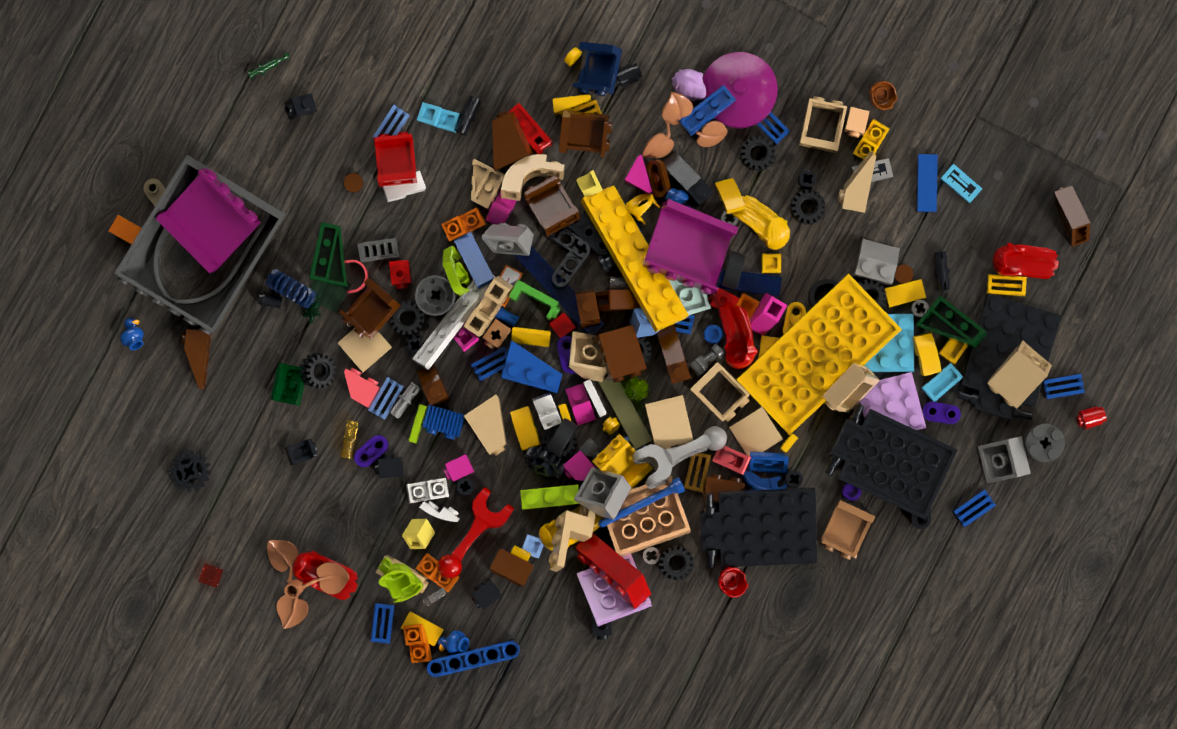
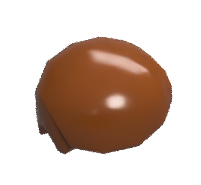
M887 81L876 82L869 91L870 103L879 110L893 108L894 103L898 99L895 87Z

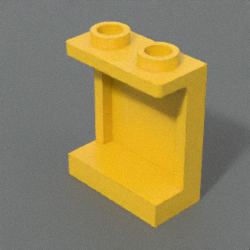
M620 434L592 461L601 471L622 475L632 487L631 490L653 469L647 462L636 464L633 461L632 456L636 450Z

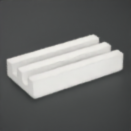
M591 380L583 382L599 416L606 415V411Z

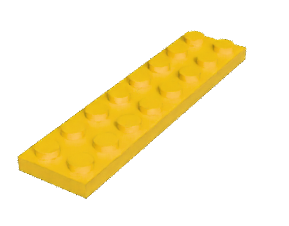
M613 185L597 194L582 198L581 203L654 331L657 332L686 319L689 315L669 280L665 278V275L651 273L642 266L649 245L630 212L626 210V205L615 186Z

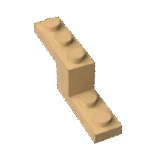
M581 506L579 514L565 511L557 517L555 522L557 530L552 539L554 547L549 557V563H551L549 570L557 572L564 568L569 538L585 542L592 537L596 515L594 512Z

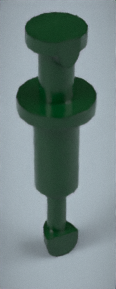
M285 53L283 57L272 59L262 65L258 63V68L247 71L250 79L252 80L253 76L259 73L265 75L264 72L278 66L279 62L287 60L289 53Z

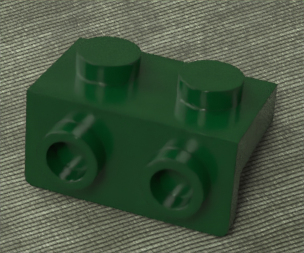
M279 363L276 370L274 387L271 391V400L300 406L305 386L303 383L305 380L300 378L303 374H299V370H303L302 367Z

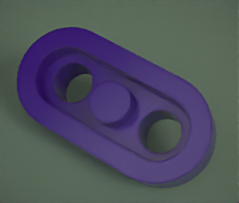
M563 336L557 342L562 369L568 374H574L576 372L567 366L570 360L572 337ZM565 342L570 343L569 349L563 348Z
M929 402L922 408L923 417L932 422L955 424L961 417L959 408L954 405ZM930 408L935 409L936 412L934 415L929 414ZM949 411L954 412L955 415L953 418L948 417Z
M381 435L372 437L356 451L354 455L356 464L360 467H368L387 451L389 446L387 439ZM378 441L383 444L380 449L376 448V442ZM363 454H367V461H362L361 456Z

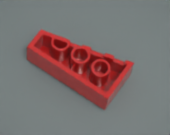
M592 533L590 539L585 542L581 541L575 547L578 553L577 558L583 564H587L596 575H599L634 609L651 595L643 574L594 533Z

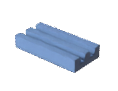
M393 105L373 137H378L395 111L398 113L384 134H389L399 117L403 115V119L392 134V136L397 135L410 115Z
M387 377L368 410L385 420L404 386ZM391 383L392 385L389 388L384 399L382 400L380 406L377 410H375L374 408L377 405L379 399L381 398L383 392L385 391L388 384ZM395 386L398 387L384 414L380 413Z

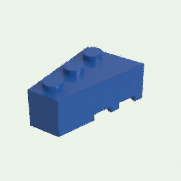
M511 340L500 378L557 393L562 374Z

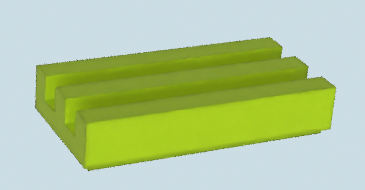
M419 405L409 436V442L417 444L427 406Z

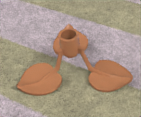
M675 92L670 93L669 99L662 109V117L665 120L667 134L665 136L663 133H658L647 142L642 152L644 158H661L669 154L673 149L674 142L670 139V124L677 125L681 118L691 114L693 105L688 98ZM711 121L705 124L701 131L696 132L699 135L696 141L702 147L714 146L724 139L728 130L722 122Z
M269 540L267 543V553L272 566L280 572L290 568L287 580L288 585L284 588L285 595L277 602V612L284 629L296 626L307 616V602L303 599H298V596L306 587L320 581L319 584L322 591L327 594H336L345 587L350 579L349 574L342 566L327 562L317 568L319 578L306 584L299 580H292V564L298 555L295 545L285 540Z

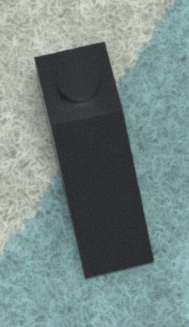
M676 151L663 162L667 172L688 193V196L698 207L714 194L705 181Z

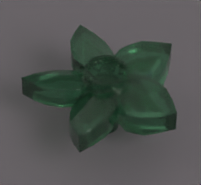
M319 301L313 302L302 315L303 317H309L310 323H313L315 316L321 315L318 310L320 307Z

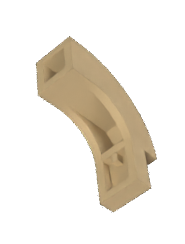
M543 154L530 155L518 160L508 169L503 178L501 198L520 201L524 185L535 177H554L557 175L560 180H563L565 165L556 161L547 162V155Z

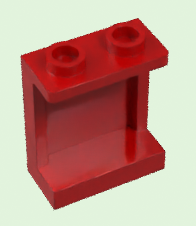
M399 132L393 136L380 134L378 137H375L379 187L417 183L412 134Z

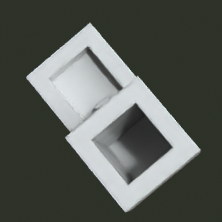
M550 392L532 399L544 430L562 422Z

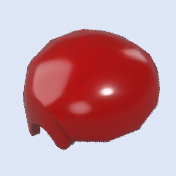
M727 567L721 571L718 577L720 591L729 597H739L748 588L744 572L737 567Z

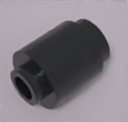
M637 63L633 65L628 64L618 69L617 86L621 85L622 88H625L643 77Z

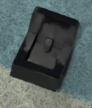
M312 93L292 97L284 103L285 113L288 115L289 120L317 112Z
M311 438L285 447L291 466L317 457V446L312 442Z

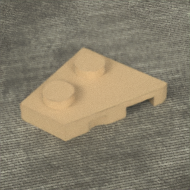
M473 159L471 200L489 210L502 187L505 174L497 170L495 171V169Z

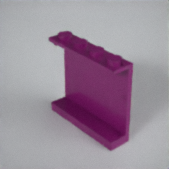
M204 168L198 171L199 176L167 211L160 213L156 217V220L209 273H212L228 259L261 222L253 211L248 210L244 206V202L239 197L234 196L230 192L231 189L228 185L221 183L216 178L217 175L214 171Z
M668 199L662 205L642 266L651 273L665 275V278L668 280H678L686 287L698 288L703 294H713L719 289L715 286L730 240L736 235L738 227Z

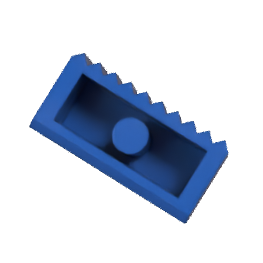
M427 405L422 427L426 428L425 432L436 435L437 431L444 433L443 437L454 440L455 436L460 437L465 417L464 414Z

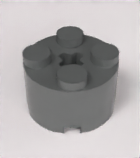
M1038 424L1031 427L1025 433L1023 444L1026 454L1033 461L1051 462L1062 454L1065 440L1063 433L1054 425ZM1045 438L1047 446L1043 447V445L1040 444V440H1044Z

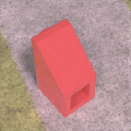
M351 368V370L345 369L344 374L351 398L370 408L381 389L377 386L379 382L370 377L367 380L360 377L362 373L354 368Z

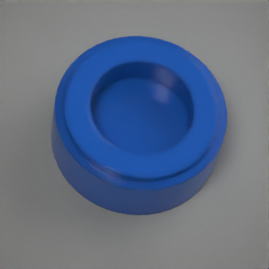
M718 325L707 326L703 334L704 339L710 344L718 343L723 337L722 329Z

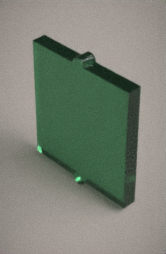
M318 281L312 282L311 290L316 293L314 303L337 313L342 301L345 300L344 296L350 284L347 283V287H341Z

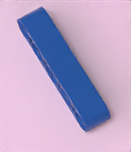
M511 640L435 658L428 663L427 671L431 676L439 677L513 659L519 654L520 646L516 641ZM509 644L514 645L517 649L513 655L506 652V646ZM495 649L498 653L497 658H488L487 651ZM472 653L477 654L479 657V661L476 664H472L468 660L469 655ZM452 658H457L460 661L458 668L450 666ZM437 662L441 665L439 673L431 670L432 663Z

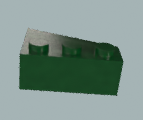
M324 222L320 223L309 280L347 287L341 226Z
M941 295L916 324L920 329L976 348L987 335L983 328Z

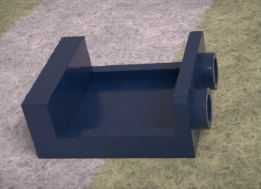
M580 42L579 49L584 51L578 83H573L572 87L578 89V93L581 94L594 92L595 95L604 97L606 94H613L622 49L614 45Z

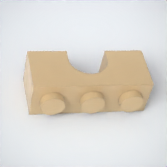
M500 276L494 278L484 293V298L478 307L473 310L464 327L477 336H482L514 286Z

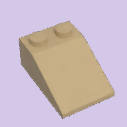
M870 151L844 184L843 190H839L838 201L842 209L865 213L876 160L874 151Z

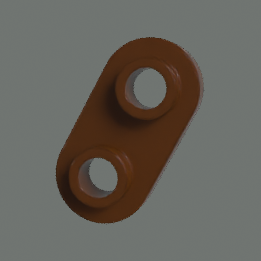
M651 160L646 166V172L652 194L657 198L666 197L667 193L671 190L666 166L661 160Z

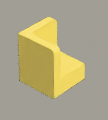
M594 170L576 180L584 197L603 191Z
M412 519L402 537L410 549H426L435 531L427 519Z

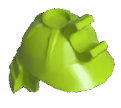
M387 557L381 561L382 564L378 568L384 574L378 583L388 589L393 602L408 600L422 590L423 583L421 579L413 574L407 565L400 563L392 564L391 560Z

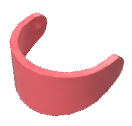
M357 260L344 261L345 263H357L361 265L365 272L364 282L367 280V278L369 277L368 270L361 262ZM363 282V284L358 289L347 291V293L349 294L359 292L366 287V285Z

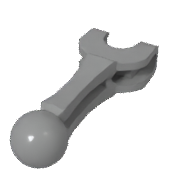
M712 426L706 429L701 437L685 445L663 449L657 445L650 444L636 451L632 459L636 464L647 462L655 467L656 472L650 475L646 481L647 487L653 489L666 483L671 474L672 467L697 453L707 451V449L713 451L722 449L727 442V435L722 428Z

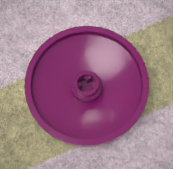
M733 52L723 55L708 67L703 76V83L706 88L704 100L723 85L736 99L733 104L713 118L716 121L722 122L727 127L748 128L754 126L770 114L776 103L778 87L774 72L763 59L746 52Z

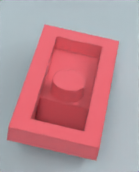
M724 446L716 451L712 461L743 475L751 457Z

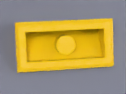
M513 327L511 340L519 344L549 347L551 332Z

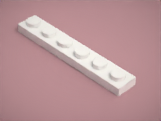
M472 280L467 287L469 292L459 297L412 358L417 364L429 370L472 314L473 310L485 296L484 293L491 283L478 289L474 280Z

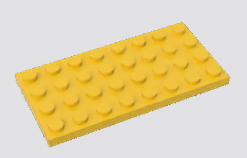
M848 273L737 378V381L790 435L826 401L823 395L853 363L864 366L902 329Z

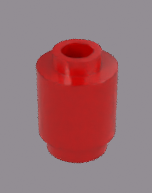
M1097 406L1079 411L1078 416H1076L1078 426L1084 430L1102 425L1107 420L1103 407L1098 408Z

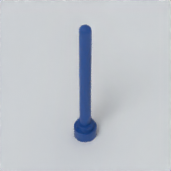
M678 477L672 480V483L669 484L670 486L620 510L614 520L605 517L598 522V525L605 527L669 494H680L685 489Z

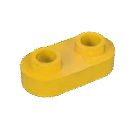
M793 302L787 307L782 329L783 335L806 314L803 304ZM795 308L799 310V315L797 316L792 313Z

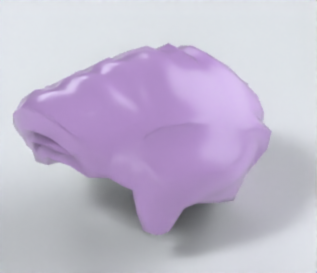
M679 69L675 76L671 78L674 90L689 100H704L706 97L702 72L692 69Z

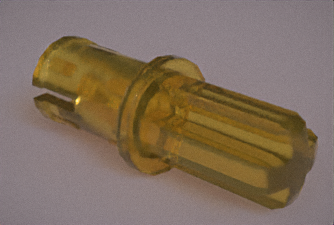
M347 421L345 436L342 438L344 441L340 457L353 458L354 445L357 442L355 440L358 429L357 421Z

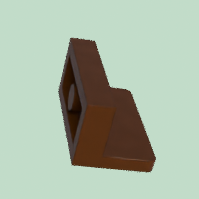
M499 549L489 571L523 588L534 565L503 549Z

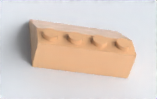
M669 476L665 484L653 489L643 485L630 490L620 510L670 486L669 484L673 480L672 476ZM678 493L669 494L607 525L615 550L620 556H625L691 533Z

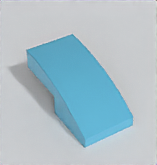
M422 102L417 121L456 133L454 130L460 121L461 115L460 113Z

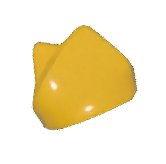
M641 194L627 202L626 210L633 214L638 221L646 225L641 215L652 203L660 208V205L653 199V194ZM648 200L645 204L638 207L641 202Z

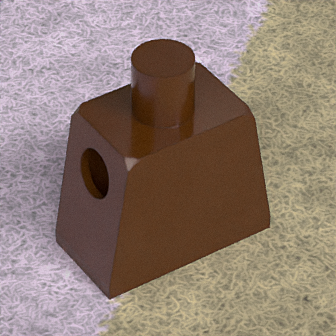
M595 290L575 292L581 328L600 325Z

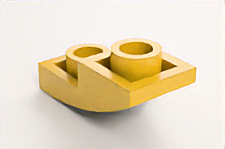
M873 119L853 154L864 160L870 151L876 153L890 128Z
M733 178L715 183L720 201L723 202L727 214L745 209V203Z
M928 332L913 336L915 355L919 358L921 375L927 376L942 372L932 333Z
M529 406L510 412L522 451L528 450L529 447L541 446Z

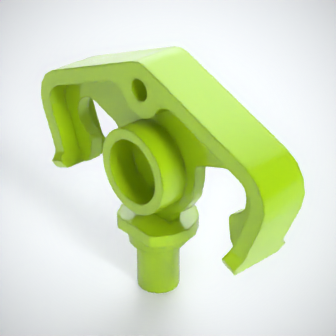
M450 246L443 251V267L453 291L461 296L469 292V289L462 287L461 284L464 283L466 286H469L472 280L469 278L468 272L464 269L463 265L460 262L455 263L462 256L454 246Z

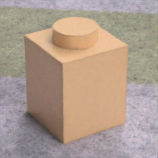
M851 107L848 112L844 132H848V136L859 138V135L863 136L870 111Z

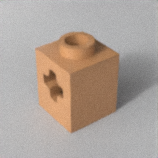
M495 319L483 336V339L486 340L484 344L493 350L495 347L500 349L512 330ZM500 331L501 339L496 338L492 340V332Z

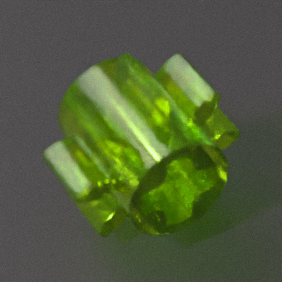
M636 376L626 382L625 393L629 399H635L638 402L648 396L646 393L648 391V384L645 380H639Z

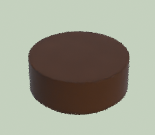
M351 173L345 177L344 186L349 192L357 193L363 188V179L360 175Z
M903 264L896 268L894 279L898 283L905 284L912 280L913 270L910 266Z

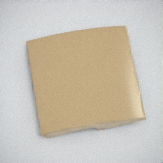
M353 329L338 342L362 372L367 370L392 348L379 331L370 340L366 336L361 338Z
M763 407L729 427L748 456H750V451L763 452L783 440Z

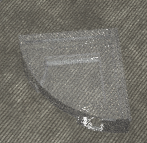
M443 587L423 599L425 606L442 598L447 592Z

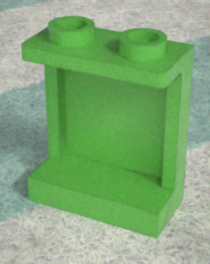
M518 280L509 295L510 300L517 303L523 293L551 308L546 316L547 320L556 319L561 310L558 307L559 302Z

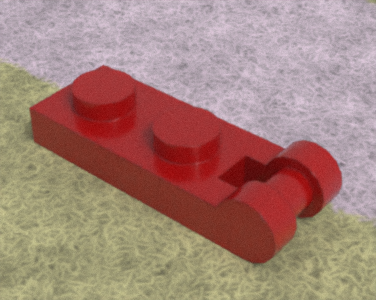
M520 103L508 111V113H515L529 145L537 154H542L546 147H551L554 144ZM540 136L543 141L537 145L534 140Z

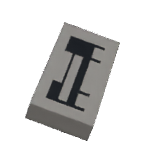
M889 158L875 161L871 182L893 177ZM858 166L851 167L852 173H854Z

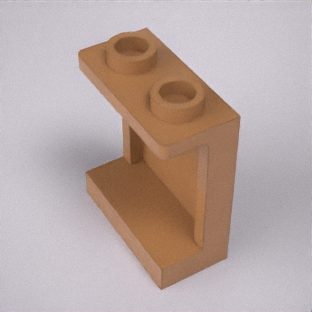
M838 500L820 539V542L823 543L822 547L831 552L836 549L841 552L840 556L848 560L851 557L856 558L875 516Z

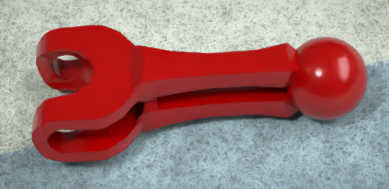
M487 487L481 490L472 503V512L475 519L469 532L451 554L442 556L438 561V572L444 578L453 579L457 577L462 570L461 561L472 543L486 529L502 527L514 510L513 506L506 505L500 512L493 513L489 511L486 507V501L490 495V490Z

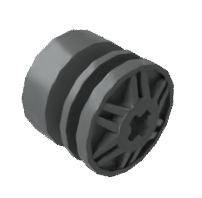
M438 274L421 280L415 291V300L419 309L432 316L442 315L449 311L455 304L457 297L448 278ZM433 290H439L441 292L439 295L441 297L440 299L432 298V296L434 295L432 292Z

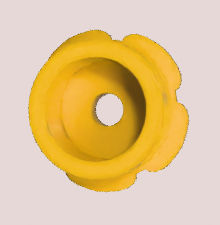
M609 417L603 423V431H606L609 435L614 433L620 427V423L617 421L618 418L612 419Z

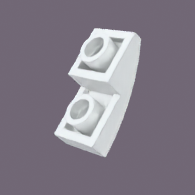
M420 171L416 172L417 183L382 187L387 202L403 199L407 195L424 191L426 187Z
M446 478L406 485L409 504L449 497Z
M424 501L419 507L430 515L452 522L460 520L457 517L459 513L452 507L448 509L444 507L441 512H438L439 507L431 501L429 503Z

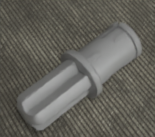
M411 382L402 396L399 395L400 398L390 413L396 418H400L408 405H412L411 401L421 388Z

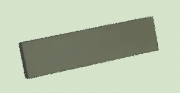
M606 379L599 382L635 450L651 442L652 438L621 382L613 383L612 380L606 381Z

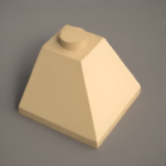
M573 331L569 367L583 379L602 382L607 370L599 344L594 345L592 337L596 335Z

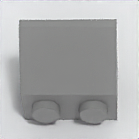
M499 223V225L492 224L482 235V239L493 253L529 256L534 234L526 225L510 226L506 223Z
M862 239L853 276L867 280L872 279L890 286L895 276L900 248Z
M1022 436L978 446L987 484L1031 474Z
M591 467L574 500L595 514L614 520L632 487L622 475Z

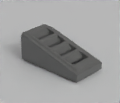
M396 238L358 243L361 263L399 257ZM389 243L392 245L393 254H389ZM384 244L385 255L381 254L380 245ZM372 246H376L377 256H374ZM365 247H368L370 257H366Z

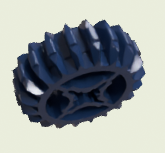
M277 269L272 270L271 274L269 273L265 282L269 288L304 308H309L314 302L315 291Z

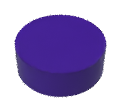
M845 483L842 487V495L847 500L854 501L861 496L862 490L848 483Z

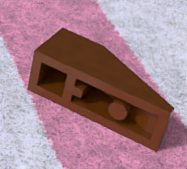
M675 324L657 332L672 384L691 379Z
M186 329V333L182 335V344L184 345L198 388L205 389L212 332L208 335L200 330Z

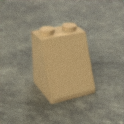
M1022 340L991 376L987 384L990 385L989 388L994 393H999L1003 396L1004 401L1008 405L1018 408L1048 376L1052 365Z
M494 395L464 415L489 455L494 453L497 456L505 450L504 446L507 445L500 399L497 395Z
M683 395L645 404L654 445L663 449H670L671 446H682L693 441Z

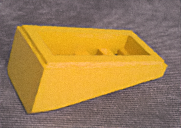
M591 95L553 98L554 116L563 113V110H571L590 102Z

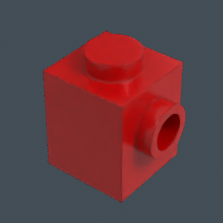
M410 261L389 262L392 286H396L397 289L408 288V284H412Z
M719 288L717 292L710 295L708 300L711 301L710 306L718 310L720 306L724 308L727 302H732L736 306L739 298Z

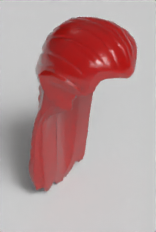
M1007 242L1006 246L999 247L994 252L992 264L994 270L1000 276H1026L1048 279L1054 276L1053 271L1058 268L1059 261L1056 259L1058 257L1056 251L1052 249L1014 245Z
M727 302L724 308L722 306L718 308L726 338V345L724 346L726 350L725 357L729 366L735 369H742L753 362L758 350L753 343L752 328L746 310L739 305L735 306L732 302Z
M313 550L297 555L292 565V573L296 580L306 584L319 578L317 568L324 563L331 562L342 566L349 574L350 579L340 592L328 595L340 600H346L350 598L349 593L356 591V587H358L355 581L358 579L357 573L349 567L319 555ZM320 581L310 585L311 587L322 591L319 584Z

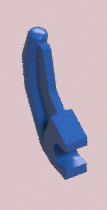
M745 471L742 475L745 484L752 490L786 489L788 487L787 484H784L783 487L777 486L778 480L781 479L780 476L761 479L751 471Z

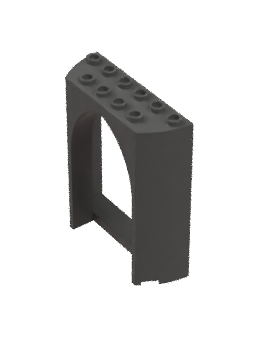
M186 155L114 274L119 276L117 280L125 285H128V283L135 286L134 290L146 297L148 294L151 295L150 300L161 306L166 304L168 311L178 316L184 315L183 320L194 326L199 324L201 326L200 330L210 335L211 332L214 333L286 214L215 172L216 178L221 183H225L232 192L267 212V215L231 274L217 289L195 299H173L165 287L161 274V254L170 233L156 220V217L168 210L199 176V170L204 168L210 170L207 166Z

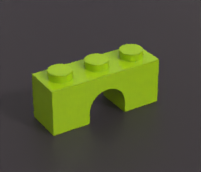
M578 485L520 490L522 510L579 504L574 500L579 491Z

